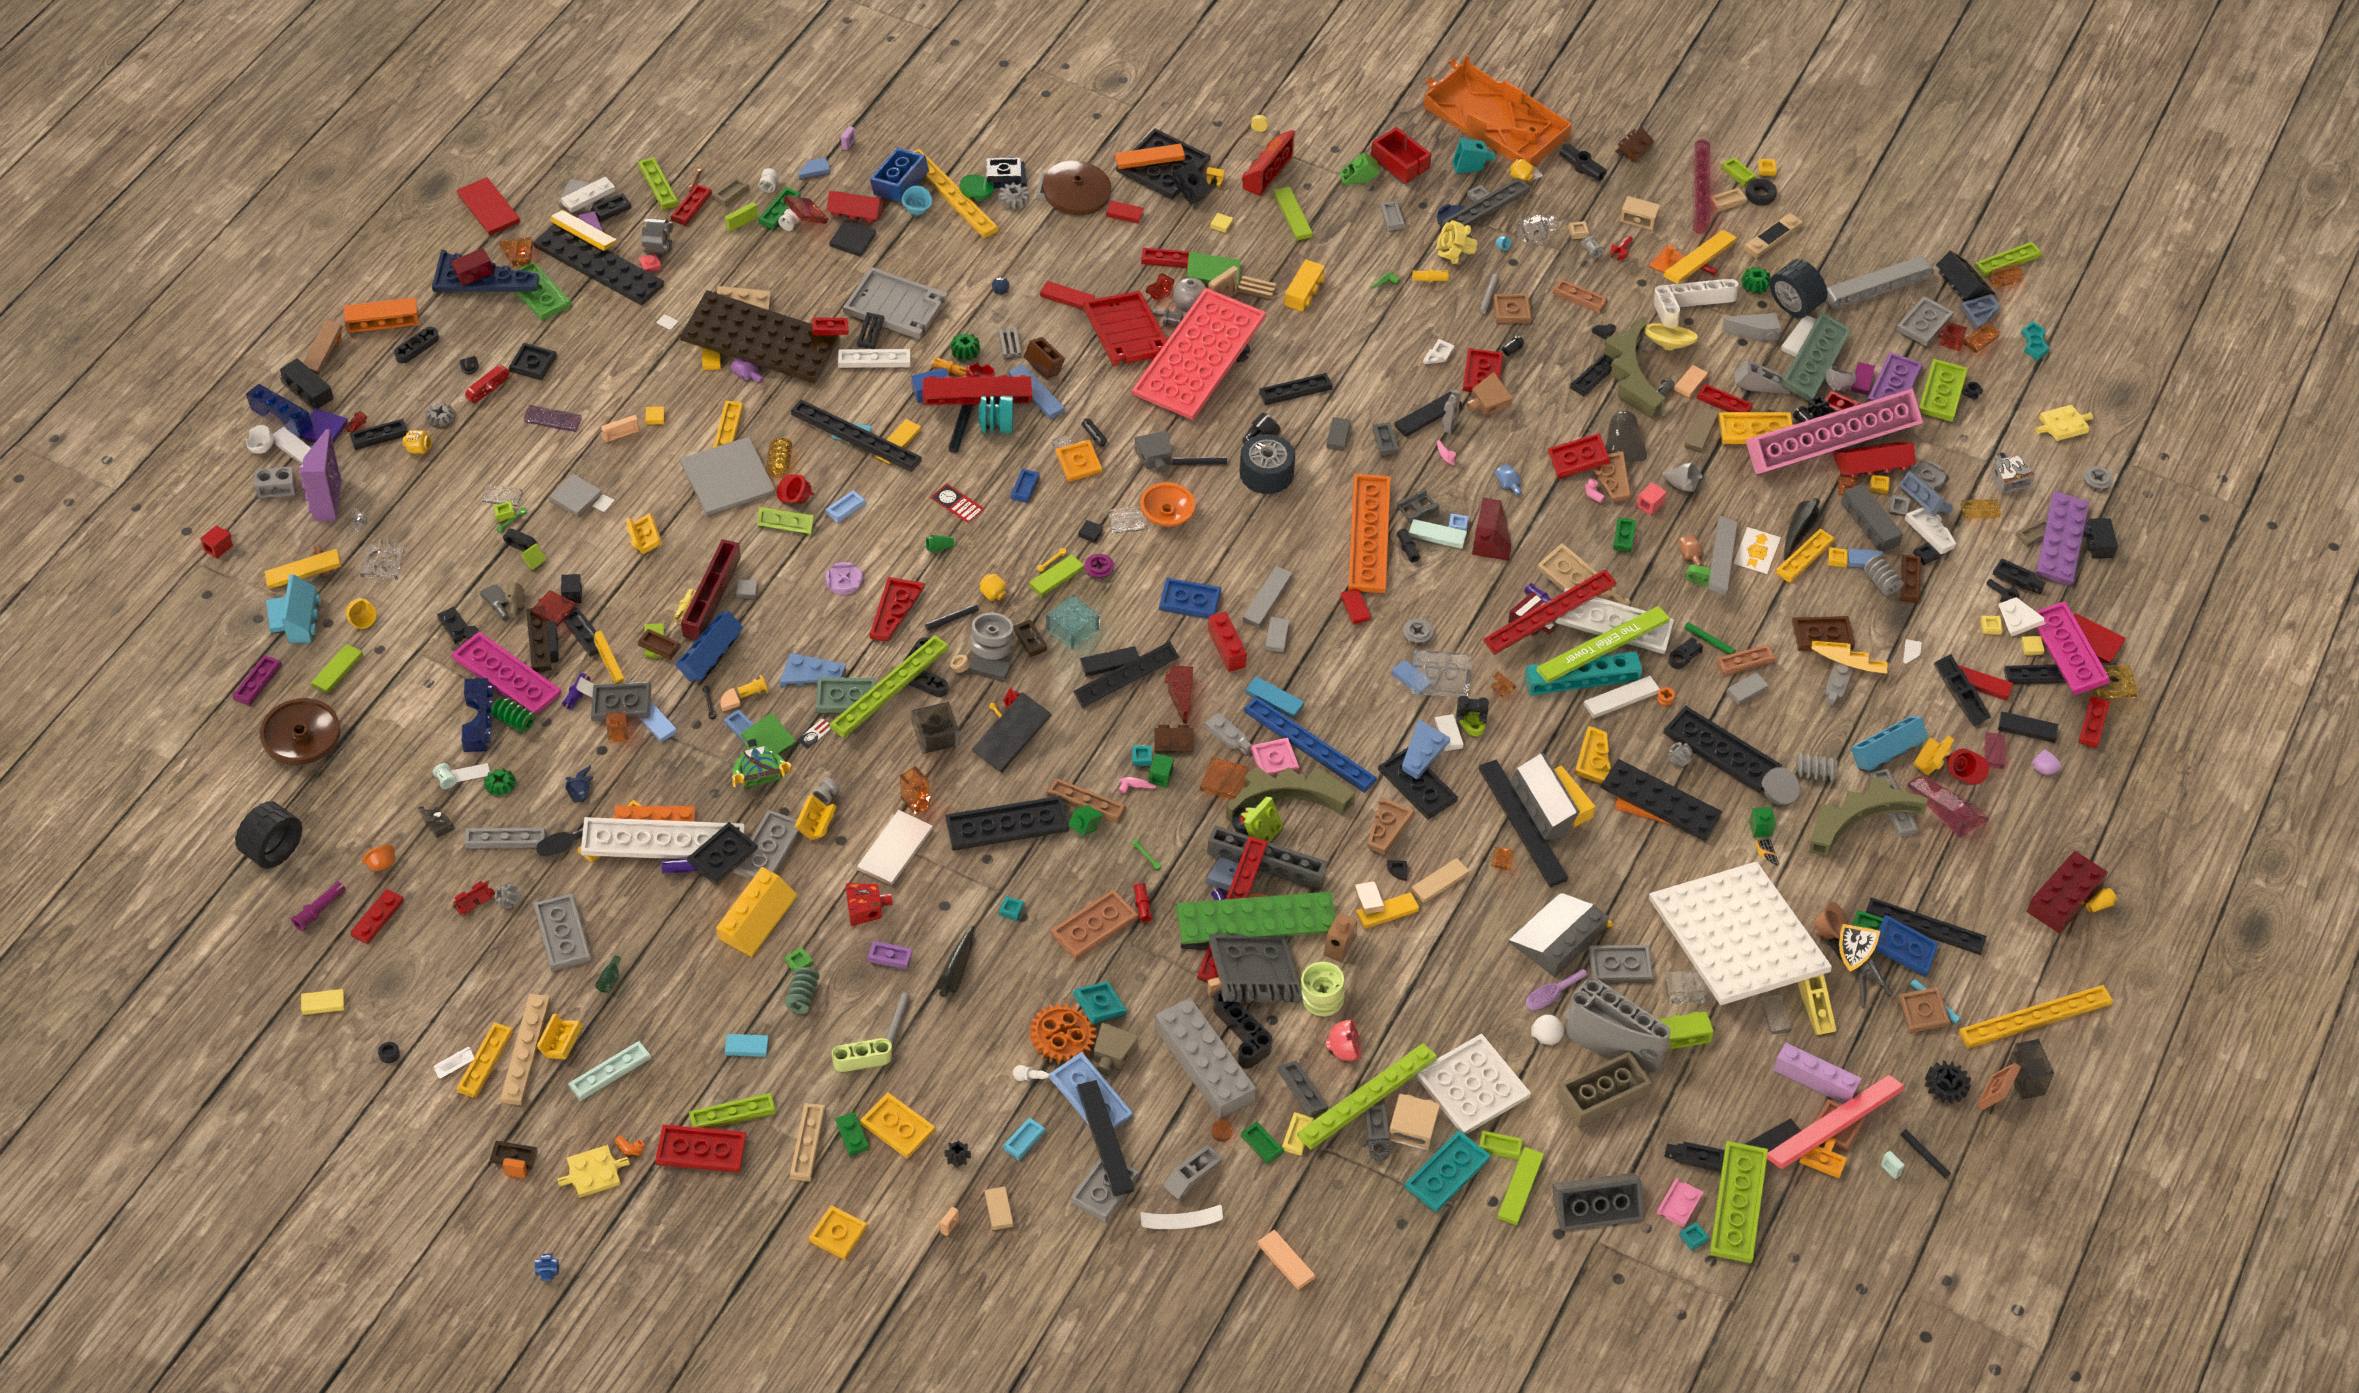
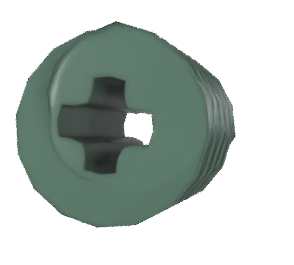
M801 967L794 971V977H792L784 1003L792 1012L806 1014L809 1011L808 1007L811 1005L813 993H815V987L820 975L814 969Z

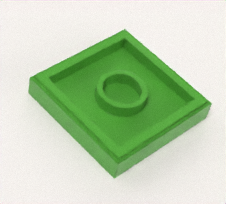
M770 713L741 733V737L745 742L757 739L759 747L768 746L770 750L775 751L778 755L796 743L773 713Z

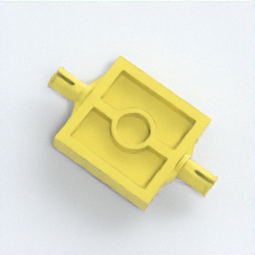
M2072 405L2042 412L2039 419L2044 425L2036 427L2035 431L2038 435L2048 432L2056 441L2088 433L2090 427L2085 421L2092 420L2093 415L2091 413L2081 415Z
M608 1145L567 1157L570 1168L569 1175L557 1178L559 1187L572 1183L577 1190L579 1198L619 1186L618 1168L628 1166L630 1163L628 1157L615 1161L611 1156Z

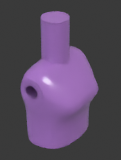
M736 359L731 365V371L736 373L742 380L752 378L758 383H762L764 377L757 373L758 367L755 364Z

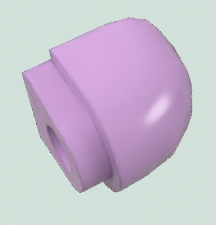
M2046 749L2032 761L2034 769L2044 775H2052L2061 769L2059 760Z

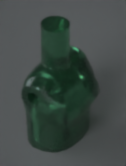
M615 955L610 964L602 971L595 984L597 990L604 993L608 992L612 985L619 980L617 967L621 961L619 956Z

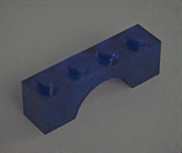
M258 384L246 393L252 411L261 416H265L269 412L273 413L281 420L286 429L294 435L302 437L313 428L307 410L263 385Z
M488 678L465 679L464 697L466 706L474 708L478 711V714L472 721L462 725L461 741L464 752L488 751V743H491V732L488 731L489 728H492V717L489 716V712L492 711L493 707L490 697L494 696L493 685L489 684Z

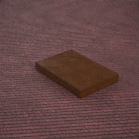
M1848 616L1796 617L1792 619L1798 651H1815L1812 649V641L1850 644V650H1853L1855 647Z

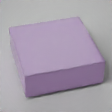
M851 126L841 136V147L846 151L855 142V129Z

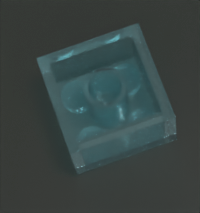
M1074 594L1046 614V629L1072 650L1099 630L1100 615Z

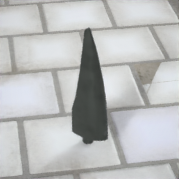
M1814 498L1813 501H1803L1798 504L1786 536L1784 560L1789 558L1804 536L1814 527L1820 516L1818 508L1819 499Z
M971 925L956 945L938 979L937 988L941 989L939 992L941 997H946L948 992L956 993L970 952L975 928L973 925Z

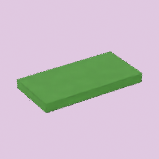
M534 261L516 269V271L521 269L539 275L540 280L537 291L516 292V294L541 321L572 306L568 297Z

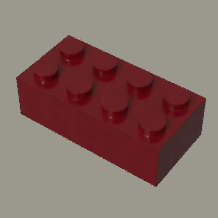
M2074 850L2032 897L2026 912L2061 934L2086 903L2103 886L2108 871Z

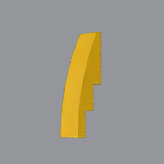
M1812 641V649L1829 659L1854 668L1887 674V662L1869 660V653L1850 651V644Z

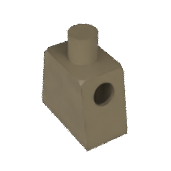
M1102 1023L1094 1049V1060L1099 1063L1097 1070L1102 1074H1108L1111 1067L1121 1070L1138 1048V1035Z

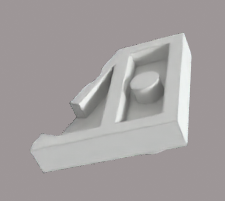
M2017 597L1999 604L2011 637L2046 624L2044 617Z

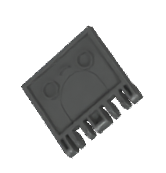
M1210 935L1209 944L1221 983L1224 1002L1242 1001L1241 989H1244V996L1247 1002H1252L1253 999L1255 1002H1270L1271 1000L1277 1002L1280 998L1279 989H1282L1281 995L1284 1002L1302 1001L1301 988L1285 936Z

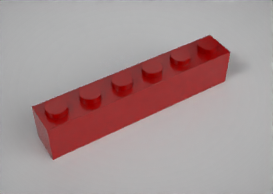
M967 375L963 377L946 376L944 378L928 376L923 378L922 381L923 405L980 404L982 396H986L987 404H990L991 396H994L995 404H999L1001 396H1013V404H1031L1033 396L1031 376L1025 375L1009 377L1007 375H1000L998 377H990L988 375L972 377Z

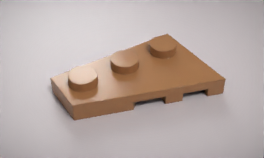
M1623 451L1608 454L1610 464L1593 468V471L1613 503L1631 499Z
M1380 796L1379 807L1376 811L1374 825H1372L1368 840V849L1386 855L1414 817V810Z

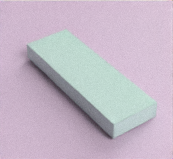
M1413 519L1409 531V536L1412 538L1461 549L1467 531L1415 519Z

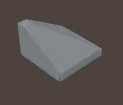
M1892 495L1889 513L1906 516L1910 498Z

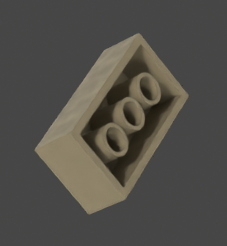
M1629 1051L1559 1083L1556 1097L1577 1128H1581L1649 1096L1652 1083Z

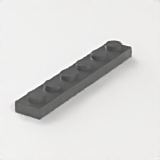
M1516 178L1442 221V226L1444 227L1447 222L1452 220L1462 223L1464 227L1470 226L1530 192V186L1522 179Z

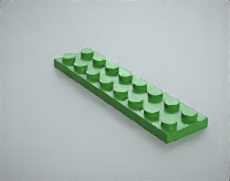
M1331 892L1176 904L1181 944L1209 942L1211 934L1258 937L1328 933L1336 918Z

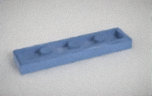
M1023 364L1008 372V376H1031L1032 401L1049 419L1065 412V407Z

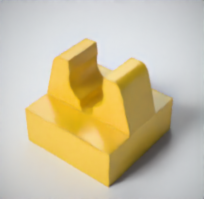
M1208 167L1206 173L1207 183L1211 186V182L1215 179L1218 181L1217 187H1221L1225 180V170Z

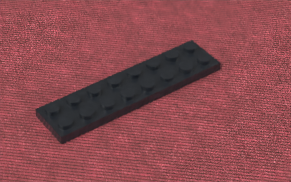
M556 224L550 226L533 241L535 248L641 306L664 286V280L607 249L604 251Z

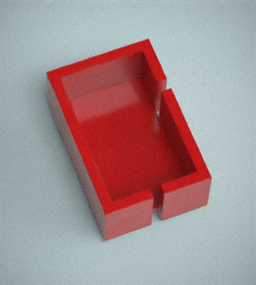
M1398 127L1372 141L1371 157L1376 159L1379 164L1405 184L1416 178L1417 174L1421 175L1430 169L1432 154L1411 137L1407 138V134Z

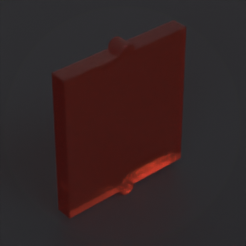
M549 590L542 599H538V603L531 609V613L546 621H555L556 626H559L566 617H569V614L577 604Z

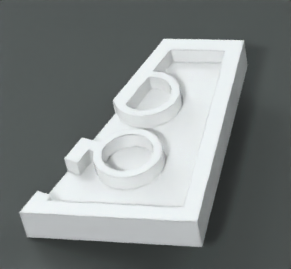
M1924 507L1906 514L1904 519L1940 554L1955 548L1956 542L1949 530L1942 525V518L1939 514L1933 515Z

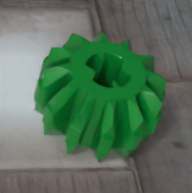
M1753 266L1751 269L1746 268L1741 279L1742 288L1746 289V292H1752L1753 295L1755 293L1761 295L1762 292H1767L1771 280L1770 273L1766 272V269H1760V266L1758 268Z
M966 332L963 335L959 333L958 336L953 337L950 349L952 356L956 357L957 360L963 359L965 362L967 359L972 361L973 358H977L981 345L978 337H975L974 334L968 335Z

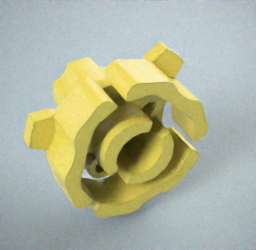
M1453 220L1447 222L1442 228L1437 241V249H1440L1438 255L1450 259L1451 264H1457L1461 252L1470 255L1474 254L1477 249V241L1467 237L1471 232V227L1469 225L1464 227L1462 223Z

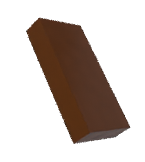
M647 629L638 641V646L669 660L681 648L679 642L650 629Z

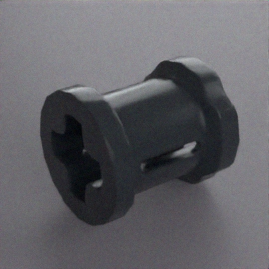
M1805 406L1797 408L1793 413V418L1797 419L1800 423L1815 419L1814 416L1807 412Z

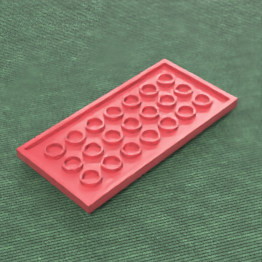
M1205 288L1134 386L1132 395L1194 420L1266 318V312Z

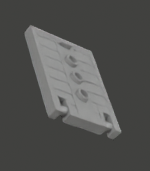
M870 267L843 306V313L865 320L867 312L883 315L885 320L882 327L921 340L923 330L927 331L941 310L942 302L945 303L947 301V293Z

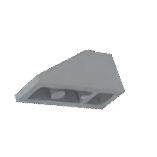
M1776 313L1725 317L1722 327L1723 332L1761 342L1778 340L1781 330Z
M1747 359L1735 370V384L1741 388L1757 392L1791 393V390L1780 384L1784 378L1783 375Z
M1207 1144L1176 1167L1163 1186L1177 1199H1180L1218 1165L1223 1158Z

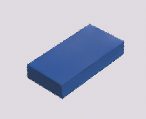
M1022 468L1012 490L1011 499L1028 503L1039 480L1040 473Z

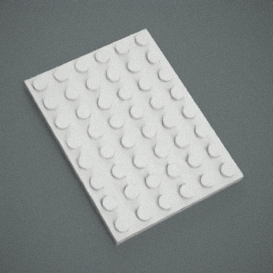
M1758 862L1649 893V900L1720 1005L1831 972L1832 966Z

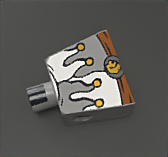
M2003 452L1995 456L1996 462L1992 475L2001 495L2032 487L2035 473L2019 456L2007 458Z

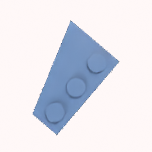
M790 653L780 679V687L796 683L797 686H802L805 683L813 682L818 685V677L843 678L846 664Z
M1418 719L1402 764V771L1418 779L1450 743V737Z

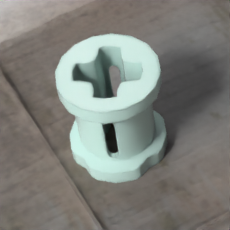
M442 763L433 769V775L439 779L442 789L452 788L457 783V778L451 774L448 764Z

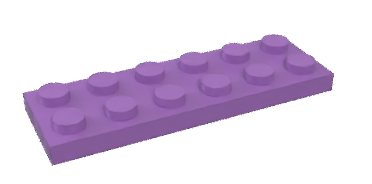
M2053 492L2036 568V576L2068 586L2072 585L2089 501L2060 492Z

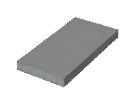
M768 809L751 838L758 845V850L734 869L733 873L753 879L760 868L763 867L776 874L801 833L794 827L797 820Z
M573 893L533 903L551 972L590 962L591 957Z

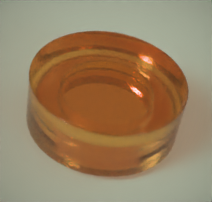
M1226 1120L1216 1121L1212 1125V1137L1219 1142L1229 1140L1232 1136V1125Z

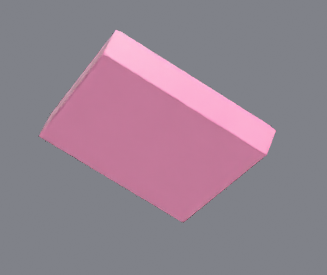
M1288 738L1251 746V752L1256 765L1272 777H1276L1279 772H1283L1287 767L1295 772H1299V765Z

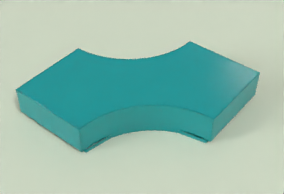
M2031 321L2021 331V334L2027 340L2024 352L2039 361L2049 352L2050 348L2043 339L2046 329Z

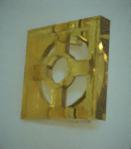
M2102 665L2106 673H2110L2108 675L2109 679L2116 677L2120 682L2115 683L2110 680L2109 684L2113 686L2114 690H2108L2104 686L2094 688L2093 694H2098L2099 698L2137 697L2138 692L2130 665ZM2122 683H2125V690H2121L2120 685Z

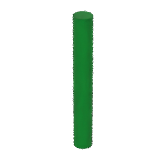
M1689 622L1686 623L1684 627L1686 630L1730 655L1736 652L1734 648Z

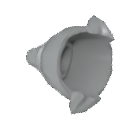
M1693 462L1684 463L1671 471L1662 472L1663 478L1671 485L1686 492L1695 491L1699 479L1702 478L1700 468H1697Z

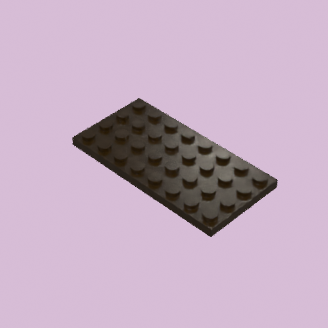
M706 290L681 333L680 340L815 384L840 335H813L811 323Z

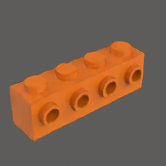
M416 298L344 305V321L347 333L419 325Z

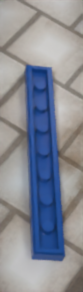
M1255 697L1244 707L1246 714L1283 739L1288 738L1292 745L1363 793L1377 781L1376 776L1258 697Z

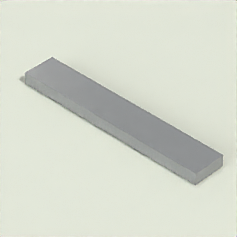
M1720 516L1716 528L1708 589L1725 595L1728 591L1737 522Z

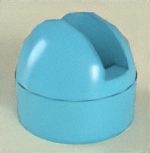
M1505 236L1499 237L1496 240L1497 248L1504 251L1508 250L1511 246V239Z

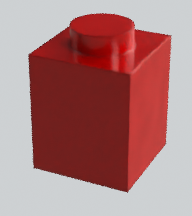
M218 525L214 526L200 538L203 550L216 559L233 546L231 533Z

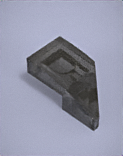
M423 806L418 807L419 813L436 838L455 829L445 813L441 812L440 807H435L433 810H426Z

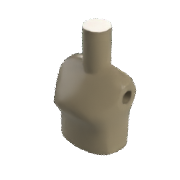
M510 582L503 597L510 605L509 616L515 618L517 617V610H521L524 606V588L517 582Z

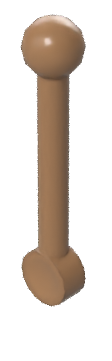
M700 166L695 168L694 178L687 187L689 192L694 188L693 186L699 173H702V167Z

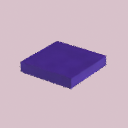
M315 408L297 432L298 438L316 443L324 431L330 429L334 443L348 424V419Z

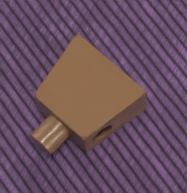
M1492 373L1472 389L1471 397L1473 400L1467 402V407L1471 412L1480 409L1483 415L1487 416L1510 408L1513 398L1496 374Z
M1338 913L1327 934L1324 956L1341 963L1343 962L1357 935L1356 919ZM1336 940L1340 943V946H1336Z

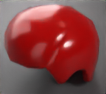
M979 362L968 365L966 369V376L981 377L988 375L993 377L995 374L993 367L989 364L980 366Z

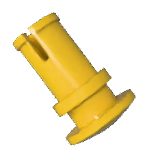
M759 675V680L753 679V682L737 687L741 699L755 693L760 694L762 690L768 693L767 683L762 675Z

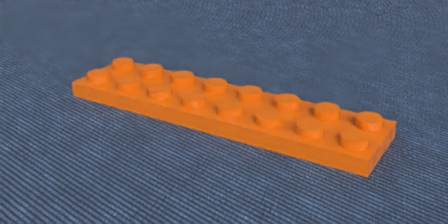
M1354 474L1348 591L1359 589L1360 592L1385 594L1390 476Z

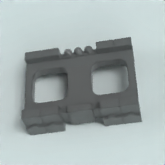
M1426 489L1416 492V495L1408 499L1404 498L1397 502V509L1405 515L1410 524H1412L1413 519L1420 520V517L1422 518L1427 514L1430 515L1439 509V504H1435L1426 494ZM1427 499L1432 505L1424 508L1419 501ZM1412 506L1417 512L1408 515L1404 509Z

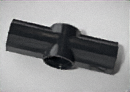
M1565 143L1559 151L1560 156L1575 165V171L1578 173H1586L1599 182L1607 174V169L1592 160L1591 154L1587 151H1579L1568 143Z

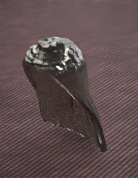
M1618 411L1612 416L1609 423L1605 446L1608 454L1623 451L1625 461L1646 460V448L1639 431L1636 416L1629 411Z

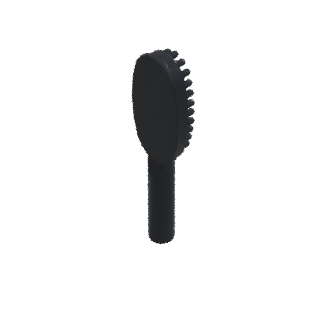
M583 829L571 834L568 832L552 834L537 844L536 851L540 856L558 854L570 847L573 841L582 838Z

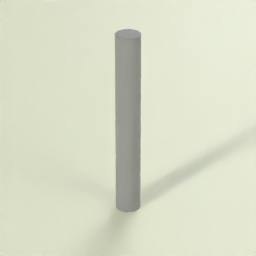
M1498 274L1492 275L1479 310L1481 314H1485L1499 279Z
M902 993L886 1038L891 1042L892 1046L910 997L908 993Z

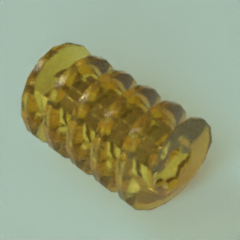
M775 438L769 444L766 472L773 477H783L790 468L793 445L789 439Z

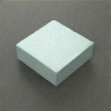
M1891 1151L1884 1155L1881 1166L1894 1179L1901 1176L1905 1166Z

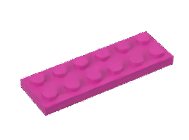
M2065 601L2035 611L2044 617L2046 624L2036 627V630L2073 695L2110 683L2109 676Z
M481 632L476 633L451 654L452 659L506 698H510L512 702L515 701L518 705H522L524 709L528 708L530 712H535L536 716L562 695L560 688Z

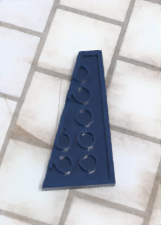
M441 249L432 283L433 292L537 291L540 278L537 273L521 269L516 271L510 269L509 266L503 265L500 267L491 262L495 273L461 286L451 265L452 260L462 257L461 254L455 253L453 255Z

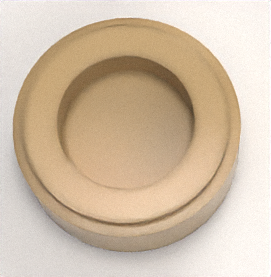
M958 655L950 662V667L955 673H962L970 666V661L966 655Z

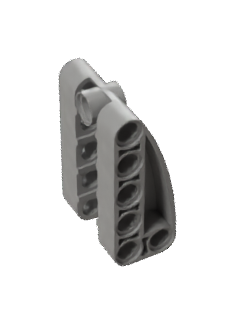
M1596 978L1587 979L1572 996L1570 1006L1564 1014V1018L1567 1019L1565 1034L1568 1038L1609 1060L1630 1051L1642 1070L1652 1072L1660 1070L1664 1060V1053L1671 1046L1669 1042L1670 1028L1666 1024Z

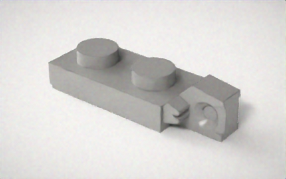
M1835 661L1824 692L1826 695H1829L1826 705L1834 707L1837 698L1843 699L1853 667Z
M1219 712L1205 722L1204 727L1230 750L1238 749L1245 756L1251 752L1252 745L1248 742L1245 734Z

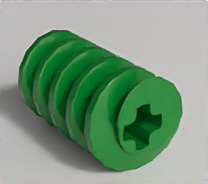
M499 697L491 711L494 718L521 733L528 731L536 718L535 712H530L528 708L524 709L522 705H518L515 701L512 702L510 698L504 700L503 697Z

